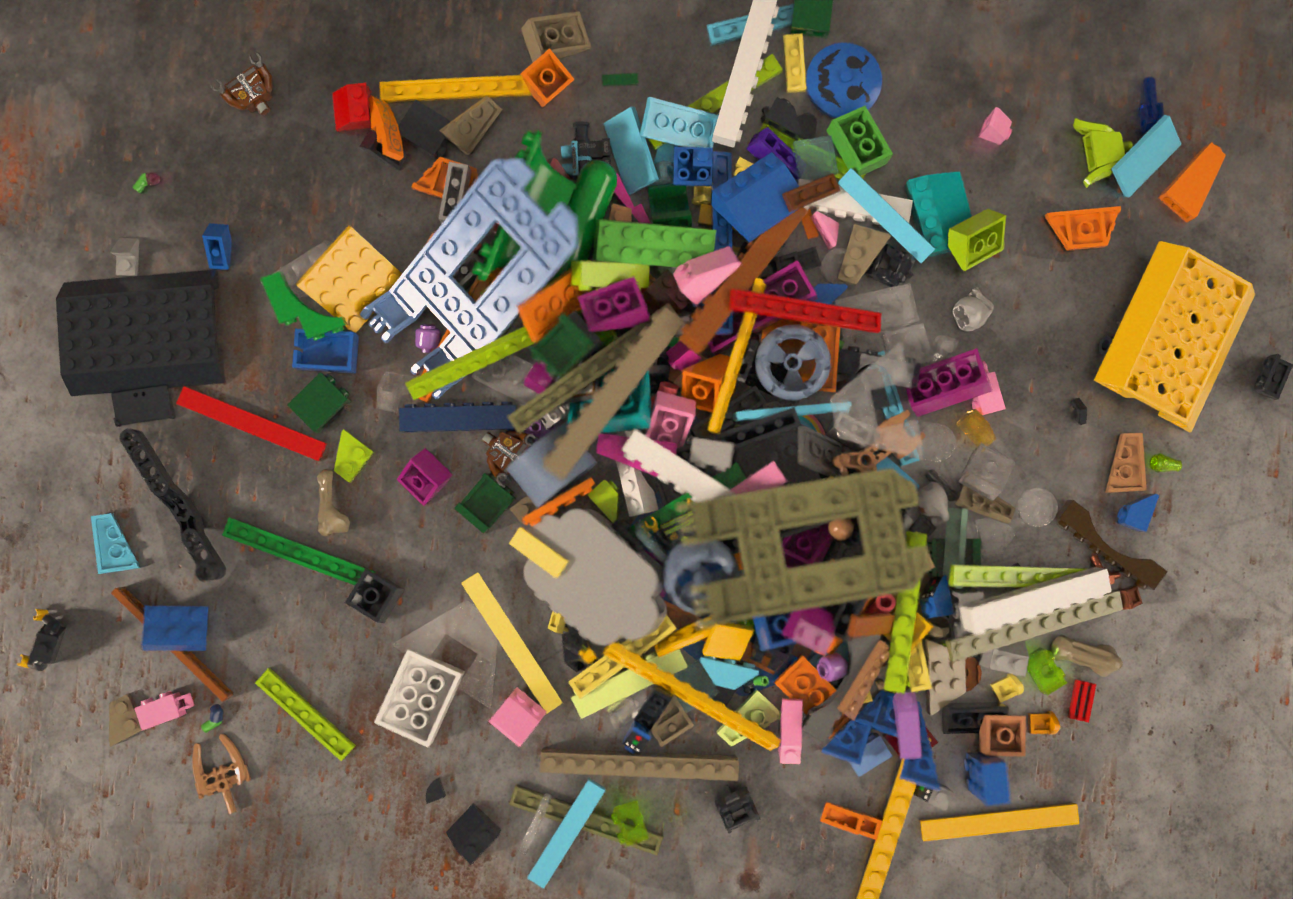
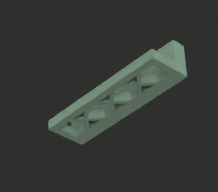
M948 508L950 518L946 524L943 575L947 576L948 585L950 565H964L968 509ZM949 585V587H956L962 589V586Z

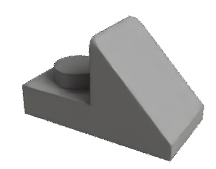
M119 238L111 250V254L116 256V276H138L139 239Z

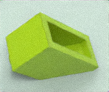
M604 479L588 496L614 523L618 519L619 494L617 490L619 488L612 480L608 482Z

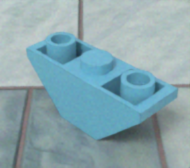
M700 656V662L713 683L717 686L735 690L759 673L754 664L744 662L743 665L736 664V660L724 659L722 661L716 659L717 657Z

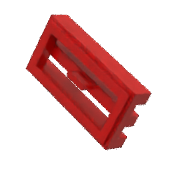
M1075 679L1068 718L1089 723L1097 684ZM1080 685H1083L1078 713L1075 715Z

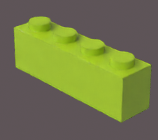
M572 261L571 285L579 286V290H591V286L596 287V290L634 276L641 291V288H649L650 265Z

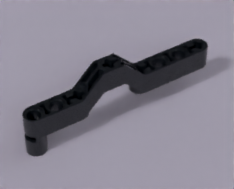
M136 429L123 430L120 434V441L150 491L170 509L180 526L182 543L197 566L195 577L200 581L223 578L226 574V567L206 536L202 516L193 501L173 482L144 433ZM142 450L145 451V457L143 459H141L140 453ZM154 466L155 474L152 476L150 469ZM203 549L207 552V557L205 559L201 557V552Z

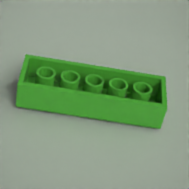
M596 219L593 259L605 262L678 267L688 260L714 252L716 230Z

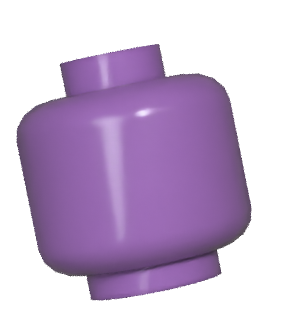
M421 324L420 328L416 329V347L422 349L424 353L434 351L440 343V330L436 328V325Z
M838 653L823 656L817 665L820 677L827 681L843 678L848 668L846 659Z

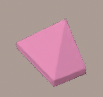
M817 211L811 216V219L828 250H831L837 244L839 223Z

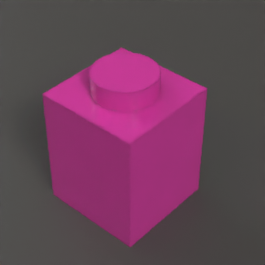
M679 341L666 352L670 358L668 363L674 370L679 369L682 373L685 368L701 360L699 354H696L682 341Z

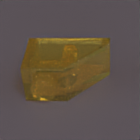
M977 409L970 410L956 423L981 452L997 439L989 422Z

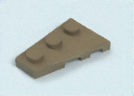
M854 224L837 281L856 286L892 235Z
M968 477L962 481L954 503L1006 524H1009L1013 519L1015 507Z

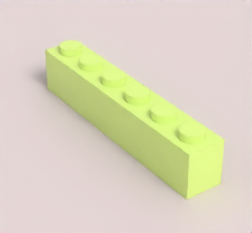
M680 649L658 657L655 651L644 656L645 661L656 664L664 672L675 674L688 667ZM626 668L614 674L580 699L575 691L571 698L582 719L654 683Z

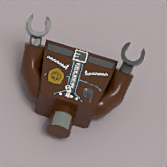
M256 52L259 57L258 61H254L251 55L249 56L250 62L255 65H252L224 85L225 89L222 88V83L218 79L215 80L219 82L220 87L214 89L211 84L210 87L212 90L218 91L219 95L230 106L242 111L247 109L250 113L258 110L260 115L263 116L271 110L267 102L272 99L270 92L273 90V83L270 72L266 65L261 62V54Z
M508 430L505 433L501 432L498 437H495L490 432H487L483 437L482 441L490 447L486 452L488 456L487 464L491 473L497 479V483L503 488L505 487L503 485L504 480L507 479L511 482V478L508 477L511 475L507 470L508 467L533 445L535 439L540 440L537 436L524 431L519 434L517 430Z

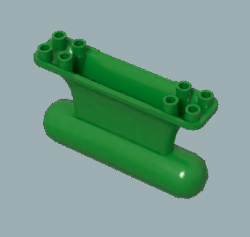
M528 130L527 133H524L521 144L527 146L526 151L520 149L515 156V159H523L536 173L524 190L548 215L553 212L559 203H564L577 217L578 248L546 283L548 285L571 269L572 261H588L594 245L596 219H604L618 178L616 171L610 164L601 160H591L582 167L576 183L557 172L544 157L541 149L542 132L539 130L534 132ZM500 223L491 243L482 244L479 255L485 257L483 263L475 262L472 273L478 275V280L485 281L494 270L507 266L522 249Z

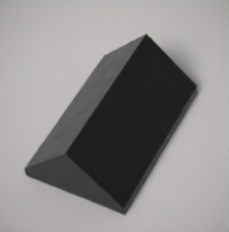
M1000 702L950 703L942 708L943 734L979 733L985 715H1007L1009 708Z

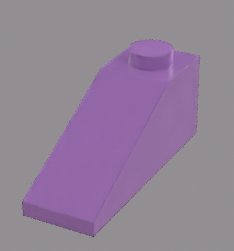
M895 693L893 706L900 758H921L916 693Z

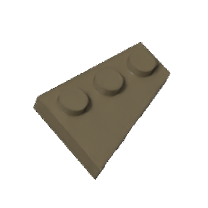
M485 96L439 131L465 154L470 155L502 109L490 97Z

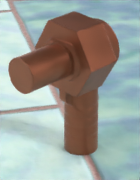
M1098 555L1090 557L1094 567L1105 569ZM1107 569L1110 585L1115 583V579L1121 577L1119 571L1111 572Z

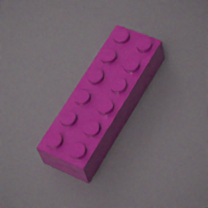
M798 261L763 280L766 285L764 294L812 302L818 299L815 290ZM733 310L732 335L715 334L708 342L715 356L735 346L745 312ZM757 314L752 332L758 333L783 318Z

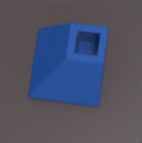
M674 147L673 185L712 186L713 148Z

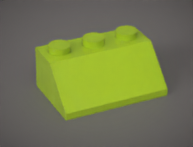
M987 208L949 229L948 247L962 270L966 271L1004 249L1006 215Z

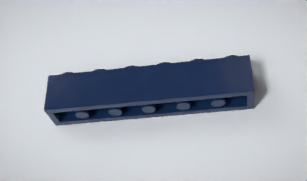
M482 402V406H474V403H463V406H455V403H444L443 407H436V404H424V407H417L416 404H405V408H399V431L404 433L516 430L507 417L518 410V406L513 405V402H501V405H494V402Z

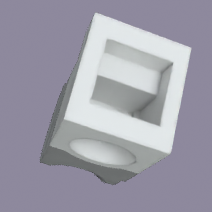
M570 403L559 405L540 419L546 430L553 427L569 414Z

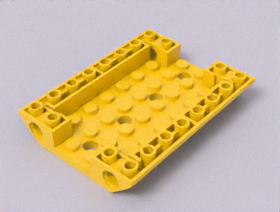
M1159 241L1094 381L1125 398L1140 400L1158 410V416L1188 432H1192L1255 296L1253 285L1188 247ZM1208 279H1211L1213 283L1211 289L1207 286ZM1192 314H1195L1197 318L1195 324L1191 322ZM1176 349H1179L1180 351V357L1178 359L1174 356V351ZM1159 384H1162L1164 387L1162 394L1158 392Z

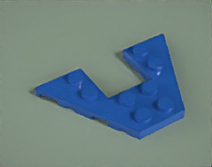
M881 690L856 716L854 721L851 720L835 738L822 748V753L860 765L870 729L898 737L893 706L895 694ZM917 701L921 758L904 759L899 779L939 792L941 786H939L921 704Z

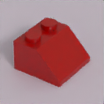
M366 83L347 84L332 93L336 131L371 128L369 103L371 90Z

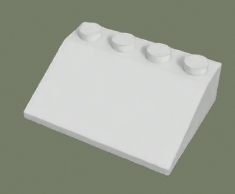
M408 649L374 723L429 747L437 735L465 671Z

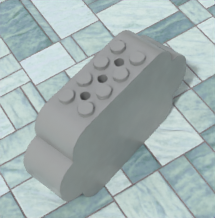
M574 509L566 512L564 515H545L540 517L542 521L528 528V532L569 562L560 576L555 578L529 559L524 568V577L527 584L535 591L534 594L542 601L545 600L550 604L549 608L557 614L560 613L568 625L575 626L579 630L578 633L584 639H589L598 645H608L622 638L636 640L656 631L664 621L667 611L666 604L659 595L664 589L663 567L644 550L637 553L634 550L635 546L629 541L626 542L611 527L612 523L599 512L592 509Z

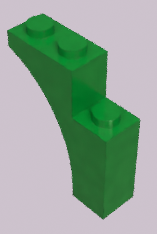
M279 271L260 278L279 324L285 323L287 326L298 322L296 318L299 317L307 339L319 340L325 337L324 333L332 331L335 334L343 331V326L348 325L345 317L323 315L306 306L293 293L283 272Z

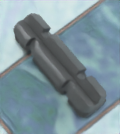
M934 469L927 472L926 478L929 481L939 483L945 490L950 502L957 498L958 493L954 489L951 490V486L941 476H938Z

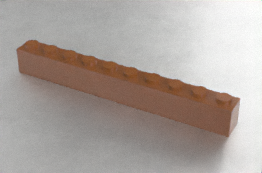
M804 207L798 209L758 236L755 241L752 240L745 246L747 250L745 254L741 252L737 257L741 265L714 289L713 295L710 293L702 302L705 304L702 309L699 307L692 315L694 320L691 323L688 321L681 329L683 334L679 338L680 341L696 354L705 348L733 311L729 310L730 291L732 289L749 290L755 279L759 277L808 212Z

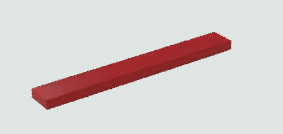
M732 289L730 291L729 310L872 333L881 332L880 312L739 289Z
M183 386L176 403L317 461H321L327 446L325 442Z

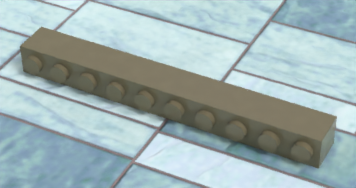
M666 307L662 312L658 310L651 319L654 321L650 327L645 326L640 333L642 338L639 342L634 341L628 348L629 355L626 358L624 356L621 357L616 364L618 369L615 373L610 372L604 379L606 383L602 389L598 387L591 396L594 398L591 404L586 403L579 412L582 414L578 420L573 419L567 429L570 431L565 437L561 435L555 443L557 447L553 453L549 451L542 459L545 462L542 468L562 482L682 327L684 321Z
M542 748L540 757L541 773L738 781L739 760L737 756L641 752L640 754L635 752L633 754L627 751Z

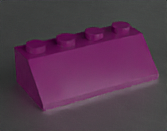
M977 348L920 368L917 387H905L911 408L917 417L992 392L988 375Z

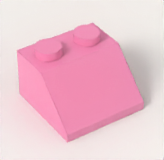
M516 687L489 722L520 747L547 712L528 697L525 692Z

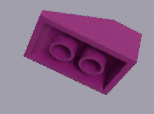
M634 276L578 297L590 331L633 327L650 320Z
M830 522L784 537L781 546L785 566L791 569L822 563L834 539L829 531Z

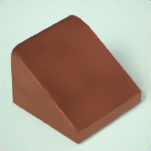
M1137 585L1118 590L1120 591L1123 610L1132 609L1143 604Z

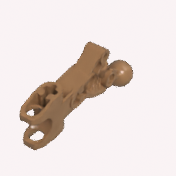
M908 409L884 420L876 426L875 429L881 437L860 452L841 454L833 458L832 464L834 467L839 468L841 477L849 476L847 469L856 470L860 474L877 471L876 464L889 454L893 453L895 458L900 460L917 447L926 435L924 432L908 436L904 432L903 422L910 415ZM880 448L878 454L874 455L873 452L877 451ZM862 457L866 459V465L862 464ZM851 517L831 521L829 523L830 534L839 540L849 538L854 531Z

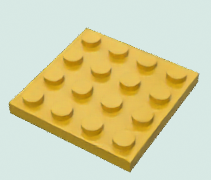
M348 226L297 281L296 285L334 317H345L348 324L345 326L350 331L356 333L367 321L360 316L362 310L388 292L402 273L352 227Z

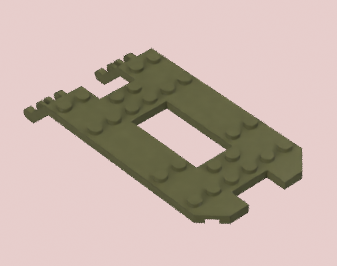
M890 468L677 504L678 512L685 511L686 509H692L693 517L679 518V523L695 522V525L680 527V530L686 532L696 529L697 537L683 538V546L738 536L744 577L690 587L692 594L706 591L708 597L707 599H696L693 601V606L709 603V607L694 609L696 615L704 614V612H710L711 615L709 620H698L696 622L697 628L914 590L919 580L931 566L927 545L906 548L899 508L919 505L916 485ZM858 516L865 556L785 569L778 529Z

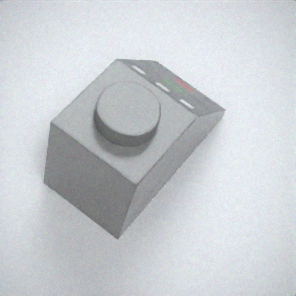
M916 784L913 795L946 811L954 793L948 787L939 784L941 786L939 792Z

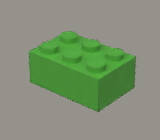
M866 106L833 119L826 130L848 170L852 168L860 176L886 165L893 155Z

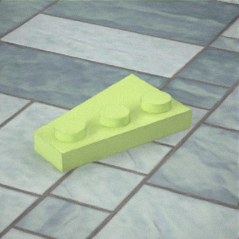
M757 689L736 710L743 718L756 722L763 729L768 727L770 723L781 719V712ZM725 724L716 731L730 746L747 738Z

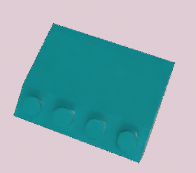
M960 171L931 174L909 179L904 187L907 199L913 200L911 214L915 229L935 248L928 257L951 252L948 247L949 229L972 217Z
M618 368L610 369L600 376L599 388L602 389L606 384L604 379L610 372L614 374ZM649 369L600 433L650 428L652 409ZM593 400L570 403L567 425L569 426L573 419L578 420L582 415L579 413L586 403L590 405Z

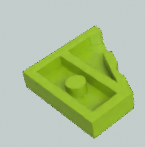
M343 429L334 471L351 483L373 455L374 451Z

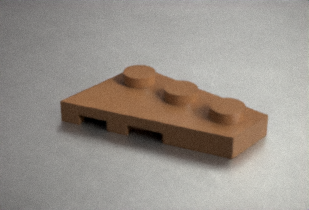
M1143 433L1120 434L1105 493L1147 491Z

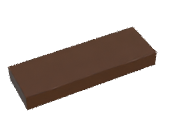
M832 173L787 191L782 196L789 212L834 195L841 190Z

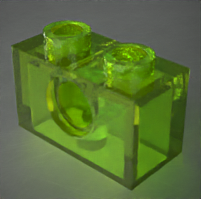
M1040 647L1029 654L1027 671L1040 692L1048 696L1067 684L1064 679L1066 675L1054 663L1055 657L1052 652ZM1047 665L1049 671L1046 675H1043L1042 669Z
M637 800L613 808L614 813H611L613 824L618 825L620 831L617 833L620 845L624 844V847L627 848L649 840ZM626 819L633 821L634 828L632 830H627L624 827Z

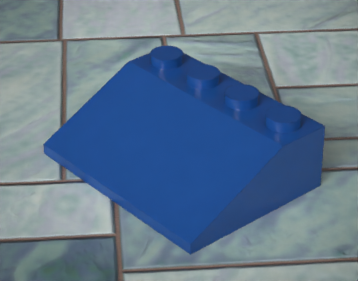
M771 152L712 191V207L748 242H751L795 212H789L782 194L800 186L786 165Z

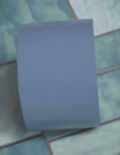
M567 423L557 427L532 445L507 469L537 508L556 498L597 463L590 452L586 450L562 482L542 468L545 463L542 459L549 451L553 453L557 447L555 443L561 435L565 437L570 431L567 429Z

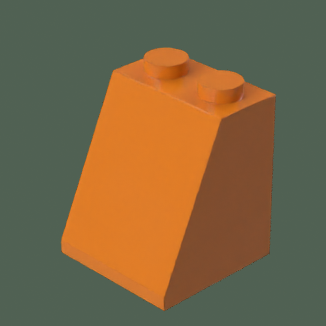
M718 354L685 368L682 374L681 397L695 400V408L713 413L731 357ZM735 383V386H734L732 395H733V394L735 393V391H736V383Z

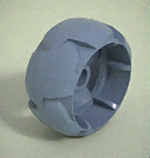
M786 325L774 329L760 342L755 355L756 374L762 386L771 394L786 400H800L816 393L825 384L831 369V355L826 342L817 332L802 325ZM786 339H799L805 342L798 355L785 354L777 344ZM790 357H792L791 360L795 361V364H792L791 368L789 367V365H787V360H789ZM815 359L816 367L813 375L808 381L803 382L797 370L801 367L802 361ZM769 361L780 362L781 367L789 371L784 384L778 382L773 377Z
M718 540L684 546L683 542H681L671 550L668 560H665L662 577L665 591L674 604L685 611L693 613L694 609L709 607V603L693 606L694 600L707 599L708 597L706 591L692 594L690 587L712 583V580L721 581L740 577V571L731 550ZM707 560L718 562L723 565V569L710 573L707 568L701 567V561L707 562ZM684 568L692 571L693 580L681 586L677 577L683 573Z

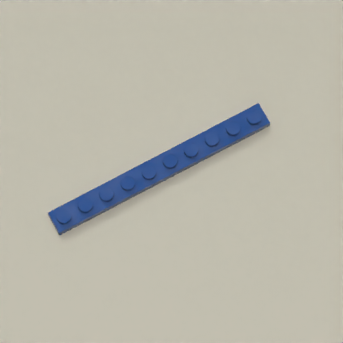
M713 151L711 186L712 229L716 230L714 251L728 246L732 249V225L712 207V191L732 178V153ZM733 311L715 334L732 335Z

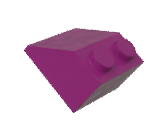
M424 448L410 459L397 480L425 506L447 484L453 474L433 454Z
M817 606L793 610L782 635L825 655L834 637L833 614Z

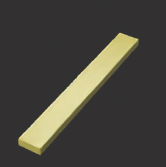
M477 572L461 582L542 708L549 713L561 705L563 702L479 573Z

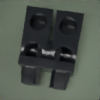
M756 636L751 646L753 649L751 659L760 663L765 655L770 658L767 667L776 672L782 664L787 662L796 643L761 651L758 636Z

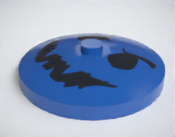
M836 43L825 47L812 59L806 73V91L810 101L817 110L834 119L863 106H866L869 110L876 102L882 88V73L877 60L869 51L852 43Z

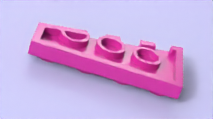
M599 433L597 454L658 477L659 474L654 470L649 473L640 467L642 465L640 461L635 459L632 462L624 457L625 452L622 449L630 437ZM652 440L676 455L677 443Z

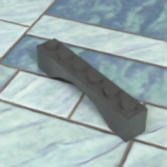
M880 635L849 637L847 641L849 648L847 673L837 690L827 700L809 709L802 722L803 731L822 741H825L826 737L829 738L834 730L833 724L843 714L838 710V707L880 640Z

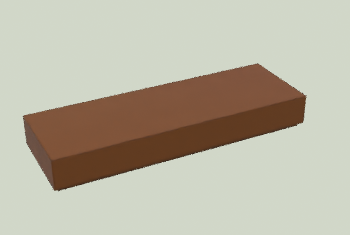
M890 612L852 615L848 635L851 637L890 634L895 615Z

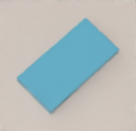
M648 97L640 136L681 147L713 148L714 142H712L719 115Z
M629 107L603 123L607 136L610 138L614 158L628 195L659 180L646 139L640 136L642 126L636 108Z
M1164 115L1112 167L1113 174L1124 196L1130 197L1181 145L1170 116Z

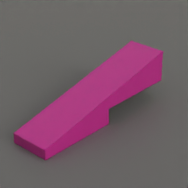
M616 173L618 179L613 196L622 206L631 208V213L638 222L651 223L642 204L634 207L618 173Z

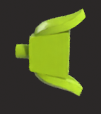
M1074 119V129L1085 135L1083 141L1088 170L1091 173L1086 176L1083 183L1088 188L1092 183L1112 175V167L1133 147L1131 141L1123 142L1122 134L1115 132L1109 125Z

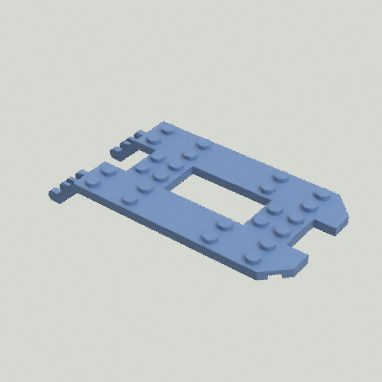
M523 159L493 160L392 288L367 305L360 313L364 320H367L373 312L377 314L369 322V326L374 328L376 334L381 333L384 327L388 326L389 330L381 337L384 343L391 341L397 333L416 321L427 307L451 333L438 348L412 367L410 371L414 376L420 374L424 367L429 372L499 339L520 315L517 306L540 291L578 248L577 217L564 203H559L553 212L548 215L535 202L524 188L536 173ZM498 221L522 249L480 299L475 302L452 276ZM466 376L433 391L432 396L436 400L439 399L448 389Z

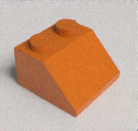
M550 48L521 73L529 92L542 107L575 80Z

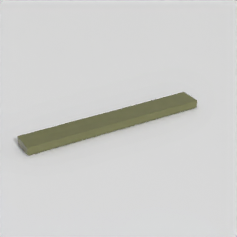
M515 785L509 802L511 806L558 822H562L572 806L569 802L519 785ZM592 811L581 829L654 855H658L664 837L662 834Z

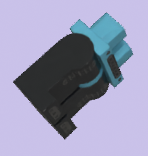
M603 138L598 141H571V145L561 146L562 158H572V164H562L568 176L573 177V180H577L584 164L591 160H601L611 165L610 138Z

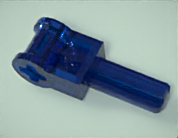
M1153 77L1143 80L1145 103L1140 107L1141 132L1150 130L1164 116L1163 102L1157 103L1156 82Z

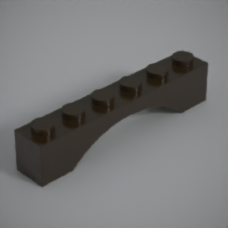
M1067 500L1053 518L1058 522L1057 525L1061 529L1072 532L1073 538L1081 543L1084 541L1089 545L1088 549L1097 555L1101 554L1105 557L1104 561L1113 567L1117 566L1123 576L1134 579L1136 581L1135 584L1143 590H1155L1168 572L1152 559H1135L1112 549L1097 533L1089 511L1074 500Z

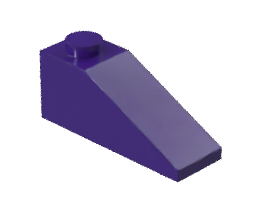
M768 127L753 135L746 148L758 160L772 152L786 165L796 180L801 178L807 166Z

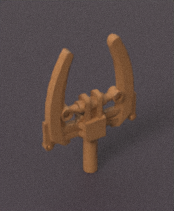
M221 734L219 739L226 747L233 763L228 767L220 765L219 769L215 767L211 773L204 774L201 744L196 743L193 749L192 766L198 798L203 799L204 795H214L213 792L218 791V793L222 792L228 813L231 814L237 810L230 788L233 787V784L237 783V786L242 784L244 780L250 781L251 777L237 747L225 734ZM230 770H235L236 774L233 776L227 775V772ZM215 777L214 783L208 784L207 780Z

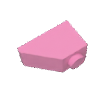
M996 107L985 119L979 137L1001 145L1011 135L1012 129H1010L1012 121Z

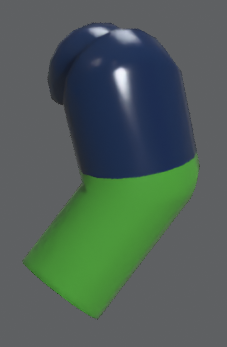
M219 704L211 706L210 720L201 725L205 733L214 729L223 721V709Z

